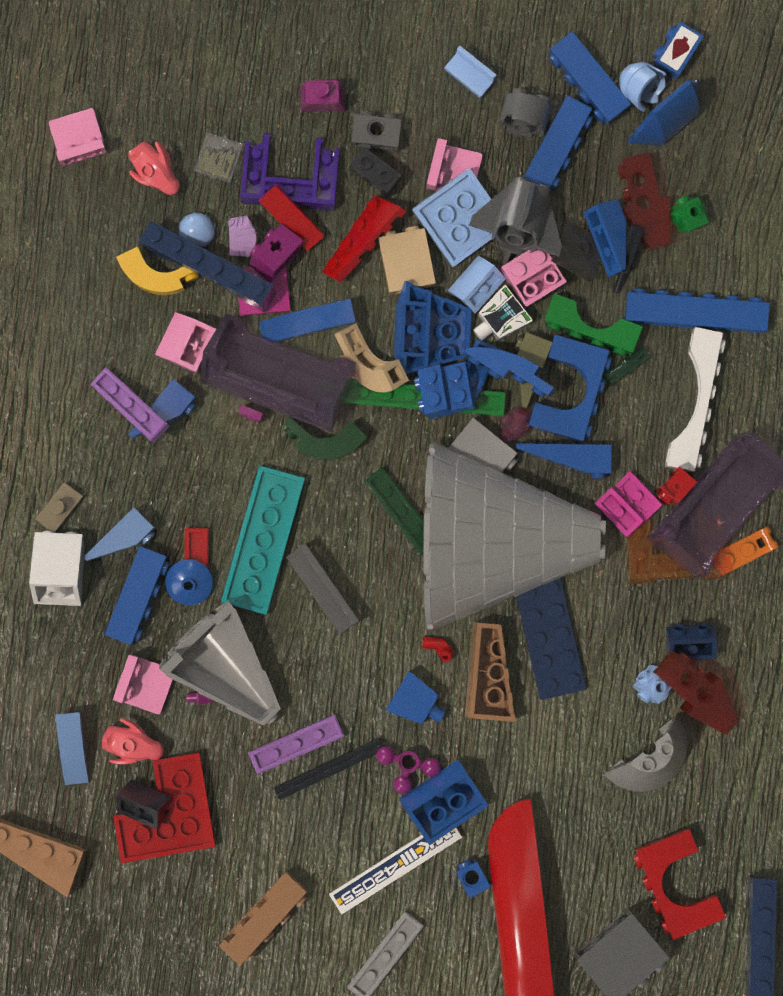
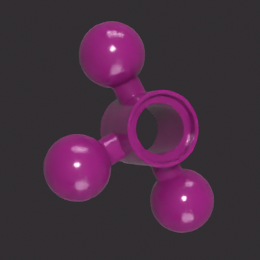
M383 746L376 753L377 761L380 764L389 765L392 762H396L402 770L401 775L393 783L395 791L399 794H406L411 790L412 781L409 775L417 770V768L422 769L424 774L429 777H434L441 771V764L437 759L419 760L418 755L411 750L403 751L398 755L395 754L391 747ZM406 755H412L416 760L415 765L411 768H406L402 765V758Z

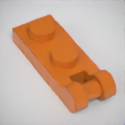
M766 526L709 555L719 576L721 577L778 548L777 541H774L770 535L772 532L770 527ZM759 538H762L765 546L759 548L755 541Z

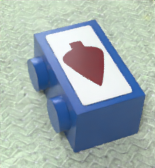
M679 22L677 27L671 26L665 36L668 39L664 47L659 45L653 55V58L656 59L653 66L677 80L704 36L682 22Z

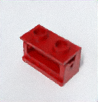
M680 466L671 472L672 475L663 486L655 490L659 493L657 498L665 505L671 504L673 506L678 504L697 483Z

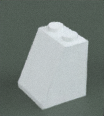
M35 532L29 580L34 604L81 606L84 540L82 534L76 532Z

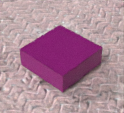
M242 404L238 411L240 416L257 423H261L264 417L263 413Z

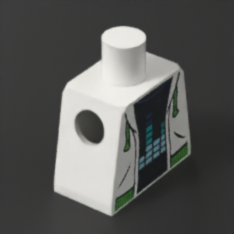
M504 285L479 312L478 316L483 323L473 329V331L481 341L491 333L499 341L530 325L533 320L507 286Z

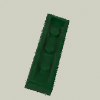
M381 467L365 479L364 483L422 556L424 554V520L385 469Z

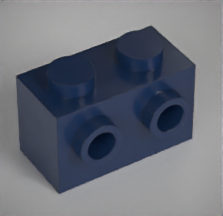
M700 623L693 626L677 624L672 627H666V651L669 661L717 659V636L714 626Z

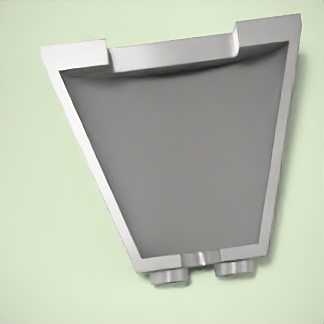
M678 715L673 716L658 729L663 736L654 742L656 747L654 753L646 755L642 752L628 763L621 759L603 773L605 777L615 785L635 792L655 790L670 782L680 771L687 753V735Z

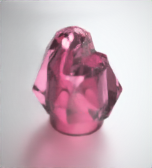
M513 407L511 412L502 417V438L510 442L523 437L528 432V419L530 415L520 408Z

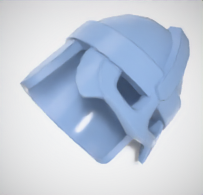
M646 62L632 63L624 68L620 75V90L629 102L633 103L640 111L646 112V108L640 101L643 100L647 103L658 102L659 94L666 87L664 77L666 73ZM657 85V90L655 92H651L654 86Z

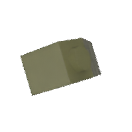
M526 332L524 337L519 336L514 349L518 350V356L543 368L553 342ZM527 381L524 385L519 382L520 405L523 410H526L533 393L532 388L534 387Z

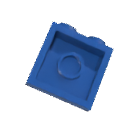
M465 361L445 367L439 364L417 370L418 377H415L414 381L416 389L421 391L422 399L418 400L419 409L430 420L475 408L468 364Z

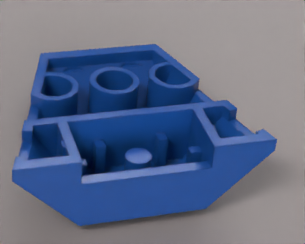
M688 79L656 106L627 141L630 144L663 146L695 119L699 114L700 83L698 80L692 81Z
M404 281L396 304L394 356L395 360L399 359L405 373L409 374L420 369L469 357L470 355L465 350L470 348L472 309L435 295L429 290L419 288L413 285V283Z

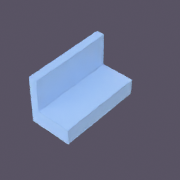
M461 46L457 48L456 54L444 68L446 72L480 99L496 79L494 72Z
M478 255L448 291L476 314L506 278L493 264Z

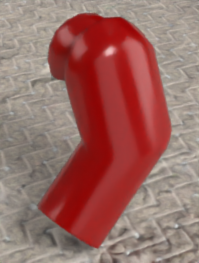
M423 637V649H435L443 662L452 660L454 652L446 639Z

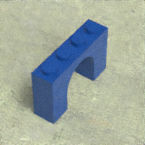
M554 335L547 360L570 366L580 372L586 383V394L580 405L569 410H560L535 402L527 427L582 443L584 438H589L592 425L588 424L591 415L595 416L599 404L595 402L597 393H602L605 380L601 379L604 370L608 371L612 358L608 357L609 350Z

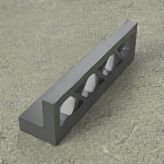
M305 543L286 556L339 634L359 622Z

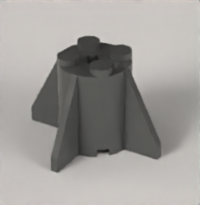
M516 177L512 183L472 215L469 226L492 233L493 241L495 238L498 241L497 246L505 250L502 265L507 264L511 253L520 255L524 251L530 250L529 253H532L537 249L559 257L562 249L550 202V189L545 185L529 182L522 177Z

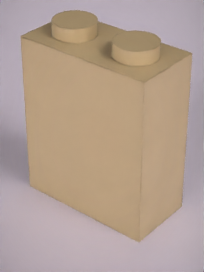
M412 226L406 228L405 232L396 234L394 230L388 231L387 234L382 233V237H378L389 296L400 294L404 281L413 283V285L422 289L435 287L436 282L425 228L419 229V226Z

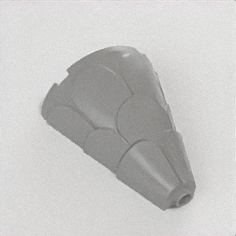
M225 602L216 607V614L208 613L176 642L168 652L171 657L168 661L164 658L159 665V669L167 677L198 691L199 694L225 705L226 709L263 726L266 723L269 725L278 717L277 712L281 708L267 673L262 670L252 642L247 637L236 609L229 602Z

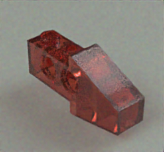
M645 153L622 158L621 165L618 166V174L620 180L624 179L625 188L622 189L624 201L629 202V205L622 206L623 214L630 226L637 224L645 228L641 241L648 252L667 248L670 243L669 197H659L651 154ZM640 176L644 184L641 186L634 185L632 177ZM640 198L647 200L648 208H639L636 200Z
M671 650L653 673L685 700L680 706L683 712L727 735L739 720L721 679L711 672L707 674L698 666L696 669L690 665L692 660L682 652L678 655ZM687 672L686 679L681 681L682 675ZM703 687L702 693L697 695L698 690Z

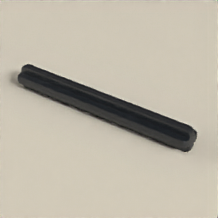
M377 738L276 786L274 790L279 799L288 797L376 755L377 751L383 747L382 741Z

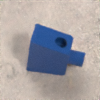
M410 671L406 674L386 709L390 713L419 724H423L427 716L439 723L446 710L434 704L439 695Z

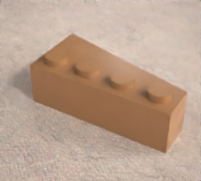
M473 622L465 717L516 722L512 704V692L509 685V672L505 659L502 628L499 624Z
M0 819V853L64 896L68 897L71 895L87 849Z
M286 870L224 937L219 947L239 966L246 959L250 961L258 952L256 948L262 941L266 943L274 935L272 930L278 924L282 926L291 915L288 912L294 906L299 908L307 899L305 896L307 889Z

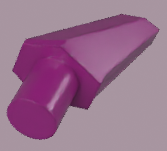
M198 691L196 693H187L186 695L187 702H198L199 705L214 702V700L199 694Z

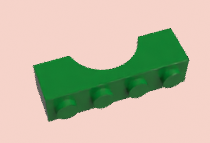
M555 293L552 296L543 323L547 324L546 328L556 332H560V329L569 332L568 336L574 339L582 340V338L591 340V345L603 349L604 346L613 349L614 354L622 357L633 353L643 327L620 318L611 327L604 329L592 328L586 325L579 317L576 301Z

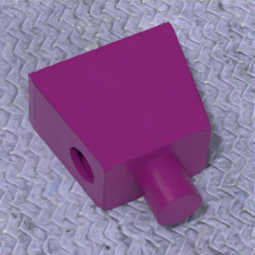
M339 80L305 81L300 88L301 112L345 111V87Z

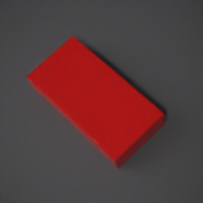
M185 528L184 560H197L208 568L209 528Z

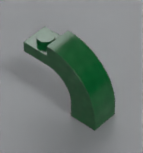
M290 416L283 423L287 427L284 430L286 434L293 440L296 438L300 439L294 447L302 454L318 460H336L346 457L356 451L368 439L351 421L338 434L325 439L311 436Z

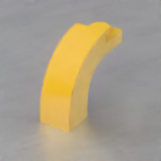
M138 247L116 257L127 277L136 286L149 293L157 295L177 294L185 291L181 283L185 280L186 283H189L199 278L197 273L185 267L168 273L157 272L151 269L145 263Z

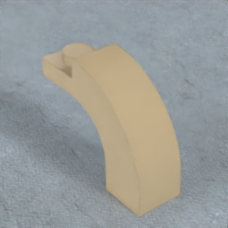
M357 323L350 324L334 334L344 353L340 356L342 363L348 372L366 388L375 392H389L409 381L399 359L389 362L383 361L371 352Z

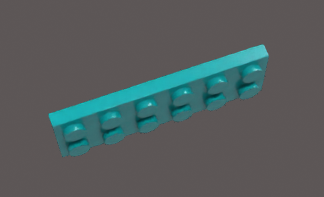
M259 466L221 599L222 603L229 602L233 606L267 615L305 478Z

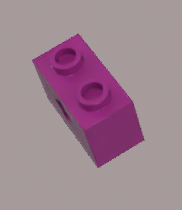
M280 224L276 230L272 228L265 236V241L261 245L259 243L256 244L250 252L252 257L249 265L270 282L300 252L303 240L283 224Z

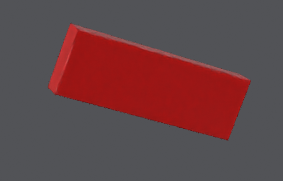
M277 184L259 198V202L280 224H283L303 240L302 247L306 251L324 237L325 234Z

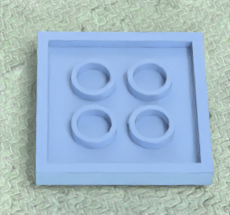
M467 168L411 209L451 267L460 263L492 239V233L469 226L472 215L492 200L470 168Z

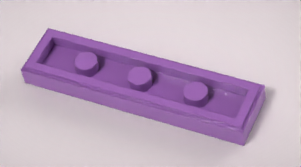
M107 367L90 384L152 443H155L169 428V425Z
M333 715L252 750L248 754L256 773L259 774L344 737L336 715Z

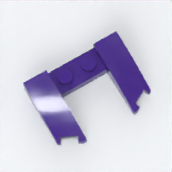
M270 134L262 135L264 142L252 147L249 141L245 142L241 203L262 205L259 202V198L277 184L297 205L311 206V209L335 210L339 149L337 147L334 153L322 147L323 139L316 138L313 180L267 177Z

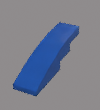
M351 299L259 321L264 345L304 337L312 333L356 323Z

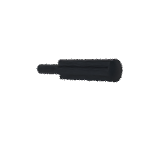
M631 225L626 241V269L618 274L613 288L614 293H620L625 275L630 273L645 230L640 225Z

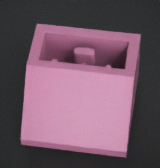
M537 249L532 253H529L530 250L526 251L503 265L500 270L513 292L526 307L567 283L550 254Z
M175 312L155 355L198 375L218 331L196 319Z

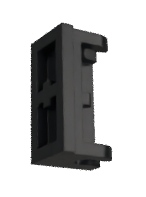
M130 780L117 794V812L158 829L170 813V810L166 809V807L171 803L172 796Z

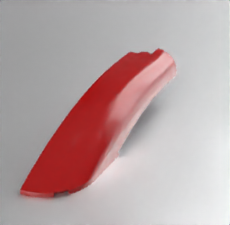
M531 798L517 801L505 808L503 813L492 824L488 836V855L504 996H554Z

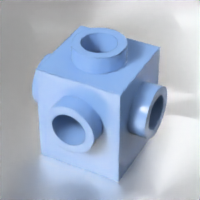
M649 665L646 670L639 673L636 678L637 681L632 687L639 692L637 696L645 703L653 702L659 704L668 697L669 690L676 681L661 667Z

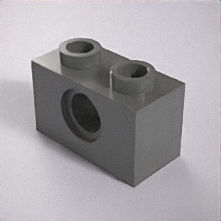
M367 111L355 114L351 145L398 152L402 119H397L396 115L391 114L377 117L374 116V113ZM377 125L382 127L383 133L375 136L370 132V129Z

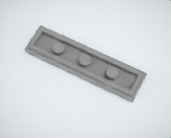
M404 911L348 984L347 988L357 996H371L424 925Z

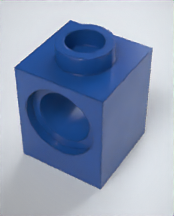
M467 859L458 864L459 869L455 872L469 898L490 888L477 860L471 861V859ZM473 870L478 873L476 882L469 883L465 880V875L468 871Z

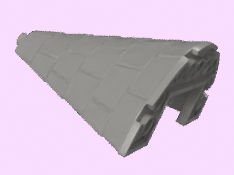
M430 442V455L427 457L425 503H427V508H425L424 574L426 576L424 604L428 631L440 629L456 620L459 621L485 608L488 609L536 587L546 585L567 574H573L600 563V559H605V544H601V535L606 533V521H601V515L576 504H571L547 491H542L518 478L515 479L437 442Z

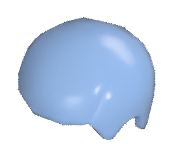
M193 212L184 216L180 221L178 234L200 247H205L214 238L215 228L209 217L202 213Z

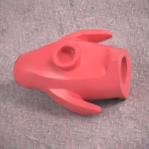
M142 142L128 153V158L138 173L130 170V175L139 183L154 187L167 195L172 196L178 193L180 183L174 176L172 161L166 148L159 142H155L157 150L148 142Z
M120 719V721L129 726V728L108 726L102 739V749L121 757L120 759H110V762L115 764L128 765L146 759L159 760L164 754V747L161 743L151 739L138 724L127 719Z

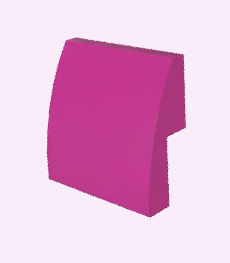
M252 267L242 268L273 284L277 293L266 312L238 298L240 316L287 313L290 311L286 267L272 282Z
M631 471L595 502L597 507L626 537L633 534L664 506Z

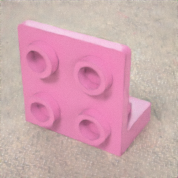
M92 108L49 121L50 130L57 149L56 154L62 167L107 153L96 115Z
M438 138L426 189L437 191L467 168H470L477 178L482 154L447 145V140Z
M131 654L127 658L113 700L127 703L155 714H161L173 679L167 677L159 669L160 664Z

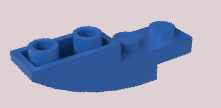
M472 347L465 350L470 355L469 361L478 367L484 364L489 368L487 373L498 380L501 376L508 379L513 372L512 378L523 385L527 381L534 386L532 391L541 397H544L545 394L552 397L556 391L554 387L537 377L542 368L525 358L493 348Z

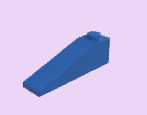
M515 445V450L583 474H591V479H605V475L611 474V445Z

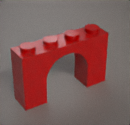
M683 828L634 849L636 855L633 856L638 869L642 868L645 877L642 878L647 892L652 891L655 898L651 900L656 914L661 913L664 920L660 924L665 936L670 935L675 940L726 918L719 899L715 894L689 904H677L670 901L663 891L662 877L666 868L674 861L698 852L689 828Z

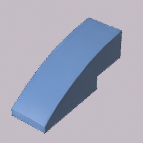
M82 712L56 714L58 743L65 785L89 783Z

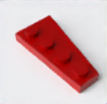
M374 195L367 203L365 210L358 220L354 222L345 239L341 241L332 258L328 260L322 273L341 283L360 263V256L367 251H371L376 245L374 241L382 232L387 234L393 227L391 225L393 220L397 216L401 218L406 211L402 207Z

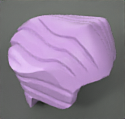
M247 215L231 218L228 221L230 256L249 257L258 239L257 232Z

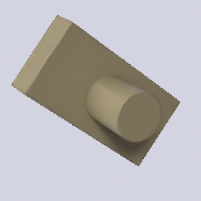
M64 482L35 520L48 530L56 533L84 496Z

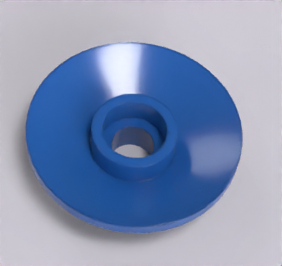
M193 559L178 561L169 569L165 585L167 592L176 602L183 605H196L203 602L211 593L213 579L211 572L203 563ZM189 581L193 584V586L191 588H186L184 586V583Z

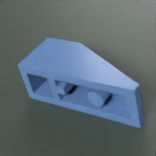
M133 508L83 558L89 562L138 546L141 543L145 545L155 536L153 531L156 528L136 508Z

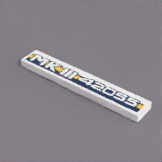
M457 828L429 845L421 834L338 887L329 895L340 913L343 914L458 841L462 836Z

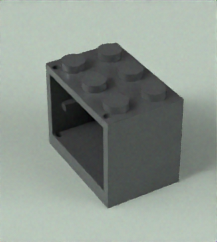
M628 909L573 954L577 962L606 996H631L629 992L635 987L638 989L643 987L649 981L648 976L654 971L659 973L667 966L666 961L669 959Z

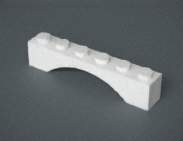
M697 327L692 330L688 354L697 375V403L687 427L669 444L664 466L666 468L675 469L680 466L685 472L690 473L695 472L696 468H700L702 455L699 454L700 445L705 444L707 432L703 431L704 424L709 422L711 416V408H708L709 399L714 398L716 386L713 385L714 376L719 375L721 363L717 362L718 355L723 353L725 340L722 339L723 333Z

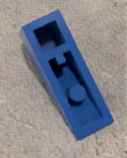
M618 199L596 204L583 213L609 278L626 269V219Z
M173 379L150 408L168 424L183 417L184 414L189 415L197 405L194 403L197 398ZM134 427L128 435L136 439L144 434Z

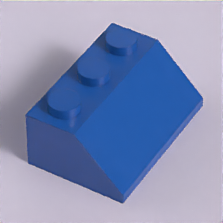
M456 760L441 770L439 774L429 778L399 798L405 811L429 845L489 806L459 760Z

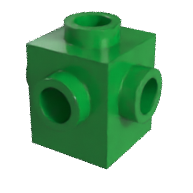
M685 195L676 199L677 204L669 207L671 220L677 226L679 233L690 232L709 223L705 214V205L699 197L690 198L689 195Z

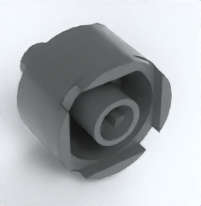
M513 89L512 93L507 94L505 97L499 126L502 127L504 124L507 126V132L520 137L532 138V134H538L537 138L543 137L551 110L549 98L544 95L533 96L527 94L523 89Z

